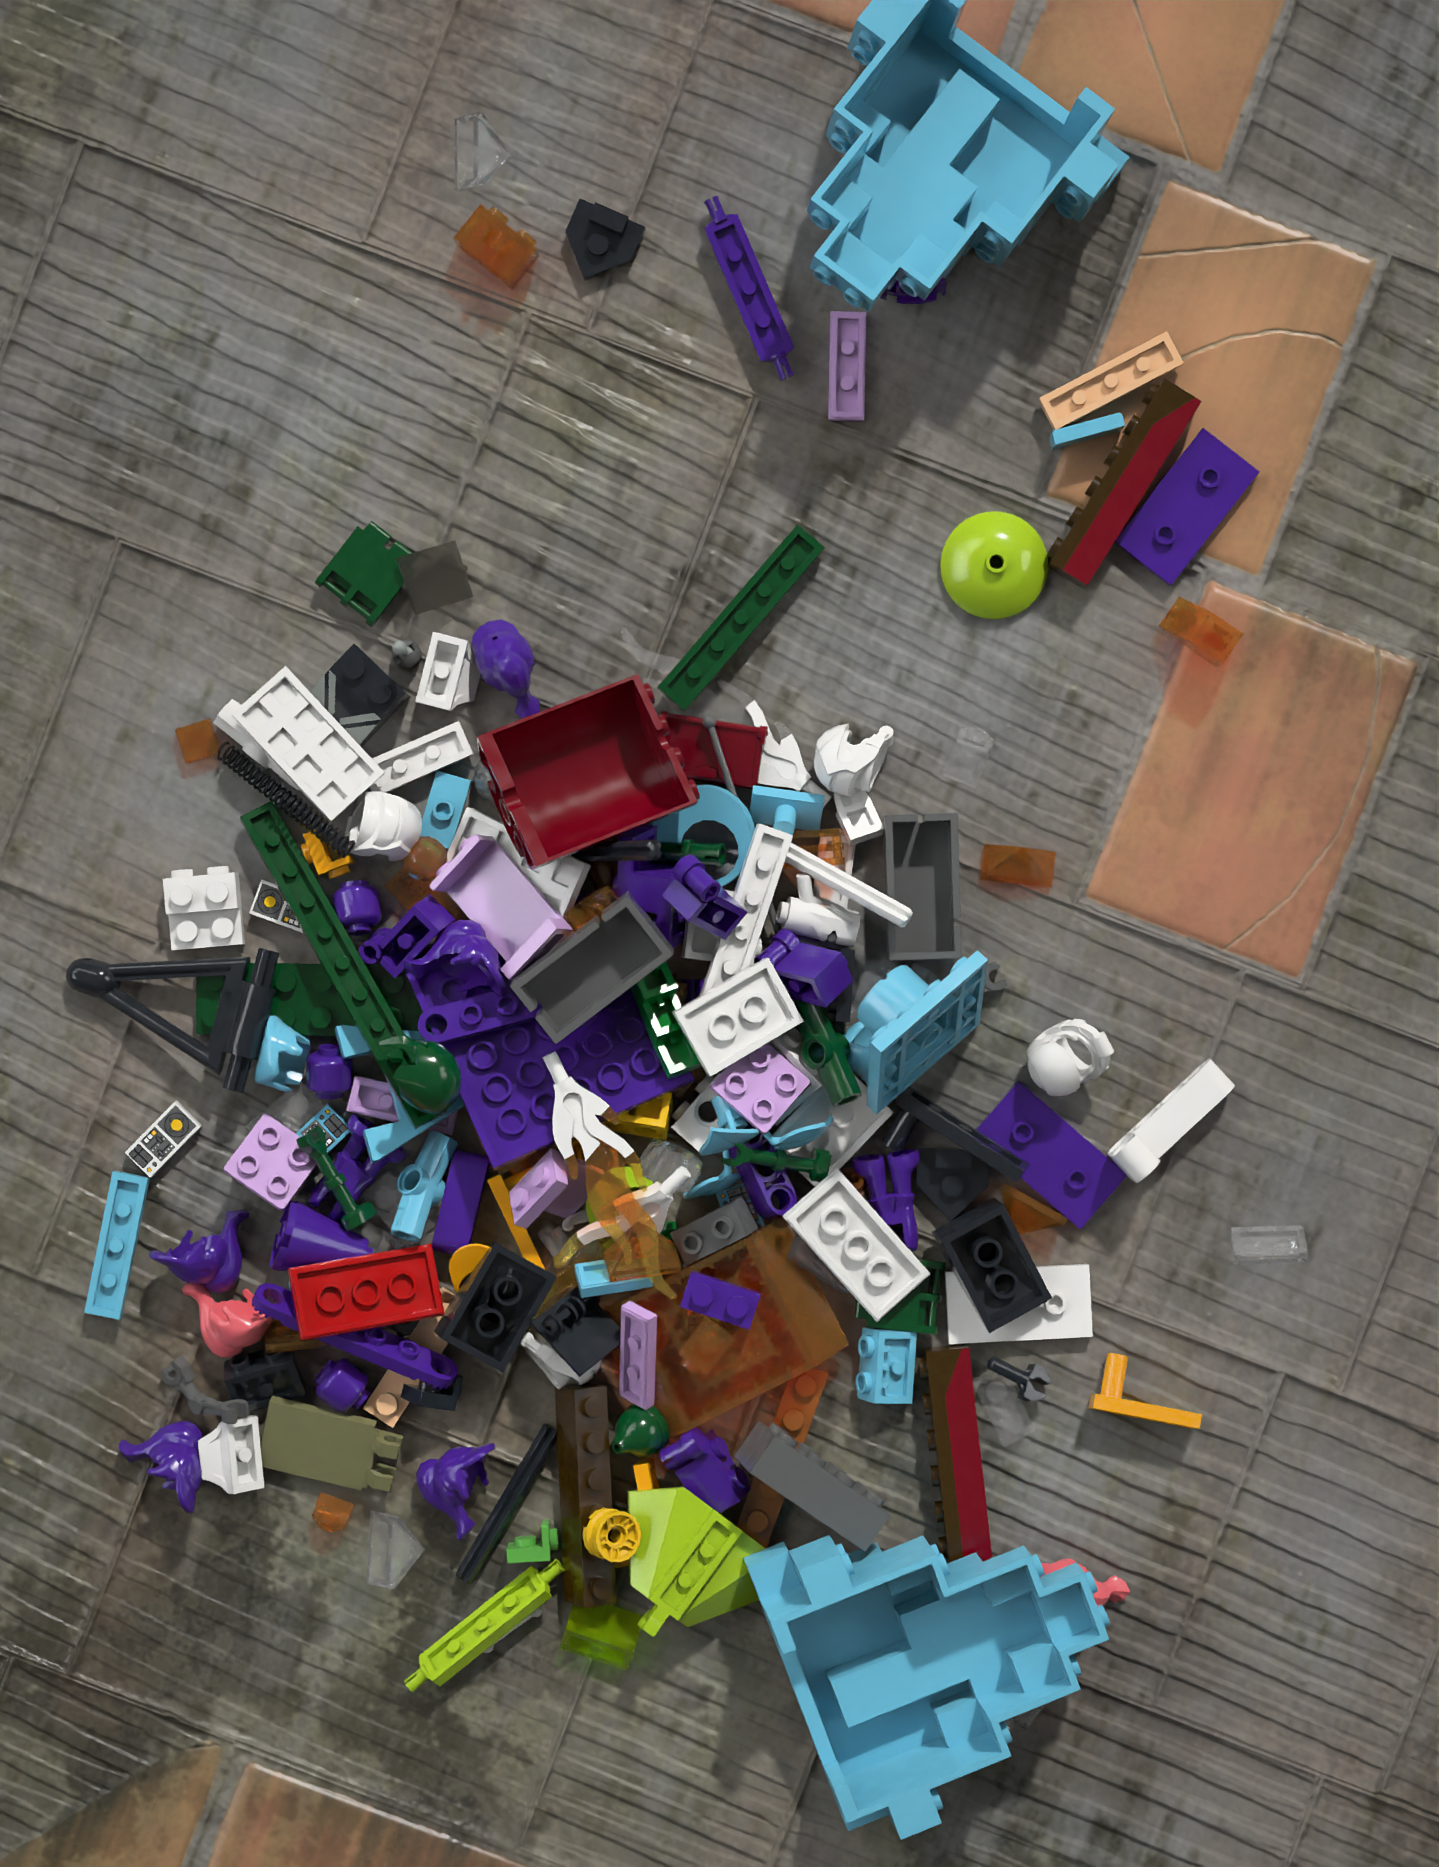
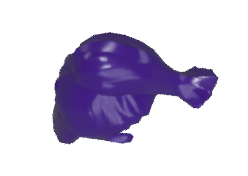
M502 619L488 621L480 626L473 634L471 643L482 679L498 691H506L510 696L517 699L515 713L521 719L540 712V701L532 696L529 691L531 684L530 674L533 672V666L535 665L533 650L529 642L518 632L513 624Z
M459 920L451 923L437 935L435 942L425 956L417 960L408 959L403 961V967L417 979L422 978L427 971L440 966L446 974L467 980L466 984L459 986L458 992L460 993L482 986H490L498 996L506 992V985L500 973L498 952L485 937V931L481 924L472 920Z
M245 1209L227 1211L221 1234L209 1235L208 1237L203 1236L199 1241L190 1244L193 1232L187 1230L186 1235L182 1237L180 1244L173 1251L172 1248L166 1253L153 1250L150 1252L149 1257L167 1266L177 1278L186 1283L203 1284L209 1291L216 1293L228 1291L237 1283L242 1269V1253L237 1236L238 1226L249 1217L250 1213Z
M178 1421L160 1428L152 1437L141 1444L133 1445L126 1440L120 1441L118 1448L125 1459L129 1462L143 1458L152 1459L158 1467L148 1469L147 1474L149 1476L165 1478L167 1482L162 1484V1488L176 1490L179 1503L184 1511L189 1514L194 1513L196 1492L199 1490L203 1480L201 1478L202 1470L198 1451V1440L203 1435L196 1425L188 1421Z
M494 1443L476 1448L461 1446L446 1451L439 1459H429L421 1463L416 1472V1482L424 1499L431 1506L446 1513L455 1522L457 1540H464L475 1526V1522L468 1517L464 1510L463 1504L471 1495L477 1475L480 1476L482 1484L485 1486L489 1484L484 1462H486L485 1455L496 1448Z

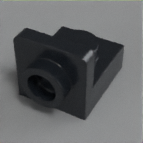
M439 1368L437 1373L443 1374L444 1370L440 1372L441 1368ZM457 1373L451 1386H448L447 1389L443 1387L441 1390L438 1387L436 1389L432 1388V1384L428 1386L427 1382L419 1380L418 1385L404 1384L400 1398L420 1407L455 1411L457 1400L462 1391L463 1377Z

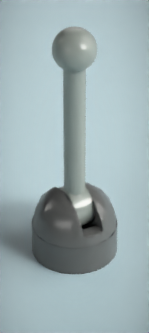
M407 639L398 640L392 646L393 660L401 668L411 669L420 663L422 651L414 641Z

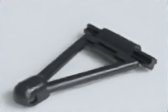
M259 948L250 982L246 981L251 961L250 956L110 964L92 958H80L74 960L68 966L66 979L72 989L89 996L101 998L218 1075L223 1070L227 1052L231 1053L223 1088L244 1093L252 1059H259L265 1027L273 1005L276 989L271 988L280 953ZM226 975L208 1047L119 989L121 981Z

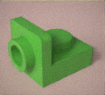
M543 1519L541 1541H536V1536L526 1535L515 1537L514 1542L508 1543L506 1548L507 1563L551 1561L552 1550H558L557 1528L551 1529L550 1519Z

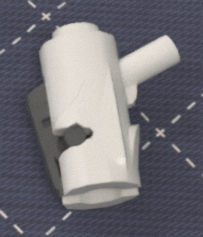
M807 873L797 874L799 898L789 896L786 902H780L777 910L776 922L781 923V929H787L797 934L801 943L834 949L853 947L860 925L859 912L849 910L833 902L831 905L822 904L820 898L813 895L811 875Z

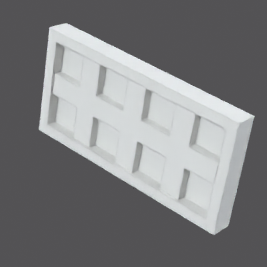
M286 666L232 713V717L330 822L338 817L385 773Z
M467 807L442 865L452 861L460 852L461 844L469 837L476 834L492 836L567 922L591 865L570 855L538 869L531 870L527 865L525 856L520 857L503 822L474 808Z

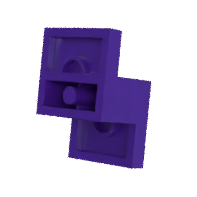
M645 825L619 836L617 841L657 840V826ZM651 860L618 861L617 875L612 886V893L616 900L629 891L645 912L657 913L653 922L674 948L681 944L684 938L686 918L662 896L674 878L673 870L676 864H653Z

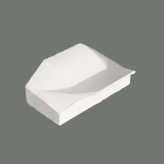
M433 632L415 700L416 703L452 711L459 704L474 701L481 675L469 641Z
M258 1416L239 1417L236 1424H226L221 1421L214 1431L198 1440L199 1461L202 1470L201 1478L203 1480L221 1486L228 1494L264 1488Z

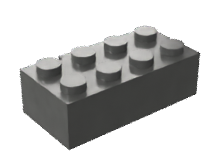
M958 813L922 815V823H916L918 822V814L883 816L885 895L907 906L913 912L909 923L905 927H900L886 919L887 960L962 958L961 926H951V919L961 918Z
M629 891L602 911V921L597 915L516 976L511 982L510 987L530 1012L537 1008L538 1002L540 1003L542 1008L537 1011L535 1019L555 1044L673 955L674 948Z
M758 1421L734 1455L752 1475L865 1552L890 1517L881 1508L884 1501L875 1495L871 1489L859 1481L855 1482L846 1475V1472L829 1461L827 1464V1461L821 1458L817 1452L803 1442L799 1443L788 1432L774 1422L767 1427Z

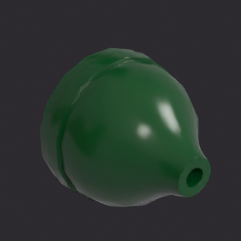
M631 1404L616 1422L614 1429L615 1438L611 1447L616 1454H627L635 1458L649 1457L659 1453L661 1449L668 1445L670 1438L669 1427L665 1417L654 1406L645 1410L635 1404Z

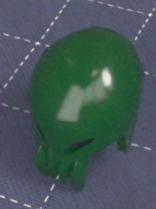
M406 1034L379 1042L380 1046L415 1052L416 1064L400 1065L393 1075V1079L396 1081L400 1091V1097L409 1105L423 1113L435 1115L445 1112L457 1100L462 1082L460 1067L454 1055L443 1045L436 1041L411 1039Z

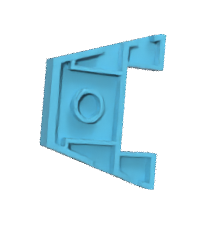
M336 1026L335 1033L343 1059L371 1054L356 1026ZM402 1030L411 1039L423 1040L419 1031ZM389 1085L398 1122L363 1131L371 1164L380 1161L392 1151L400 1148L420 1133L464 1107L465 1105L460 1094L457 1100L447 1109V1113L415 1130Z

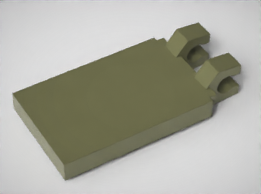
M272 1396L269 1401L260 1446L262 1467L357 1490L368 1488L369 1485L373 1489L390 1492L397 1468L373 1462L374 1455L376 1453L380 1457L397 1460L403 1436L376 1429L377 1420Z

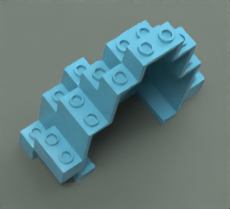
M872 0L856 20L847 49L851 51L852 56L859 63L867 67L833 109L825 134L834 149L846 154L812 196L806 211L810 214V219L818 227L824 230L829 228L832 231L813 256L810 268L813 270L814 276L821 283L827 286L833 285L843 292L844 299L856 308L862 307L869 312L887 288L890 290L897 280L900 287L907 294L913 297L918 295L925 301L941 278H946L962 256L965 257L972 247L975 248V253L983 261L994 263L1000 267L1016 245L1019 246L1051 203L1055 204V208L1061 215L1068 219L1073 218L1080 223L1094 203L1098 202L1130 158L1101 136L1115 111L1114 107L1085 87L1069 112L957 28L967 0Z
M827 1535L788 1551L785 1543L781 1542L743 1558L848 1831L889 1815L901 1840L941 1824L938 1810L943 1809V1805L935 1787L1011 1757L1007 1744L1013 1742L1005 1720L1081 1690L1076 1677L1081 1676L1082 1673L1074 1654L1109 1640L1105 1627L1110 1625V1621L1103 1605L1097 1606L1093 1593L1098 1592L1091 1572H1084L1077 1563L1045 1575L1037 1554L1031 1556L1024 1545L984 1562L975 1552L947 1564L943 1554L939 1553L936 1544L929 1545L924 1536L883 1552L876 1542L871 1544L866 1552L858 1549L847 1554L841 1543L835 1545L830 1535Z

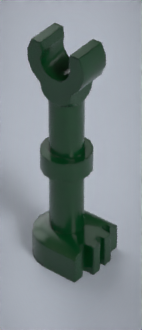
M319 1126L307 1131L306 1135L296 1139L300 1150L315 1160L326 1180L323 1182L328 1191L332 1190L345 1214L341 1219V1223L346 1231L363 1224L377 1213L372 1203L364 1202L356 1205L344 1183L346 1181L342 1172L338 1173L327 1153L325 1133Z
M744 1143L734 1145L737 1148V1155L734 1158H722L721 1160L722 1163L731 1167L739 1166L745 1162L771 1166L772 1171L782 1172L784 1169L805 1172L809 1173L811 1181L821 1182L828 1176L832 1155L828 1150L813 1148L809 1159L786 1155L785 1150L775 1149L774 1152L748 1148Z

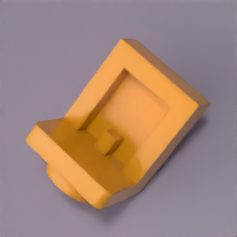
M311 831L303 834L306 842L301 844L304 857L308 864L314 863L318 875L328 874L330 879H334L350 872L348 866L356 863L354 856L348 855L345 858L332 861L326 843H322L321 839H317L316 835L311 834Z

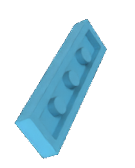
M112 1171L84 1313L118 1320L122 1318L150 1177Z

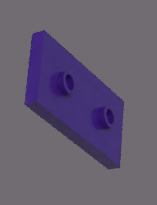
M1202 428L1122 530L1114 544L1168 586H1171L1260 471L1206 429Z
M1019 1081L1011 1087L976 1128L982 1134L1029 1163V1167L1021 1178L1079 1229L1087 1223L1127 1176L1125 1172Z

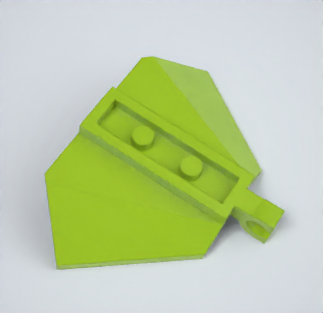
M685 1487L628 1491V1513L634 1516L641 1530L640 1545L636 1553L629 1558L630 1585L655 1603L652 1609L648 1610L638 1622V1626L654 1637L669 1615L686 1627H690L759 1601L743 1558L766 1548Z

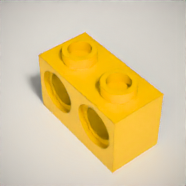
M672 1093L662 1095L602 1122V1124L613 1132L667 1140L673 1111Z

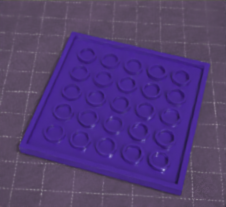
M605 887L598 888L576 899L567 920L570 926L602 914V911L612 904ZM498 953V959L500 961L501 969L503 965L506 963V961ZM440 966L427 971L420 979L406 972V976L423 1012L435 1006L493 991L490 986H482L460 993L458 992L459 986L466 984L468 981L446 974ZM500 970L506 988L510 987L512 980H509ZM629 988L625 995L613 1000L557 1044L553 1042L537 1020L443 1044L454 1055L460 1067L462 1082L459 1094L494 1170L555 1144L552 1131L555 1099L553 1084L555 1082L543 1060L544 1056L556 1051L568 1077L571 1076L576 1083L596 1094L609 1105L602 1115H595L600 1123L694 1082L691 1071L671 1079L667 1078L642 1020L631 988ZM434 1017L428 1021L433 1035H440L445 1032L447 1022L444 1019Z

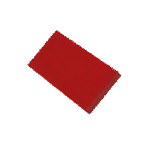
M432 1244L288 1268L287 1270L300 1342L445 1315Z

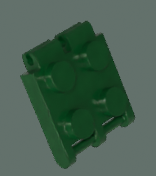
M373 521L364 530L359 526L356 527L314 582L318 587L324 586L340 598V604L345 608L349 605L367 619L365 623L370 627L375 625L416 571L411 566L417 559V555L399 541H396L388 550L386 545L392 539V536ZM328 579H333L348 592L345 594L339 588L333 585L330 581H328ZM356 597L373 612L369 613L353 599Z
M918 1259L929 1273L930 1269H934L931 1293L928 1292L929 1275L878 1322L873 1319L856 1299L854 1318L866 1319V1327L938 1334V1326H935L937 1303L942 1300V1294H939L941 1270H945L946 1262ZM927 1301H930L928 1325H925Z

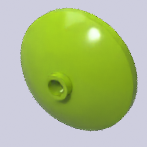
M998 511L979 513L960 523L948 537L940 560L942 582L951 599L967 613L984 619L1008 618L1028 608L1041 593L1048 573L1046 548L1036 530L1023 519L1013 514ZM991 557H1000L1003 562L1002 567L999 569L992 568L989 563Z

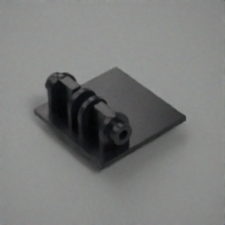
M577 1286L530 1324L580 1377L620 1345L621 1328L599 1305L602 1295L581 1298L579 1287Z

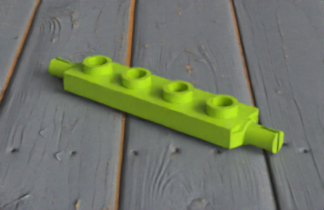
M554 1559L552 1563L540 1572L530 1566L420 1654V1668L404 1680L408 1689L411 1692H415L427 1680H431L440 1687L552 1597L549 1583L565 1571L562 1564L557 1559Z

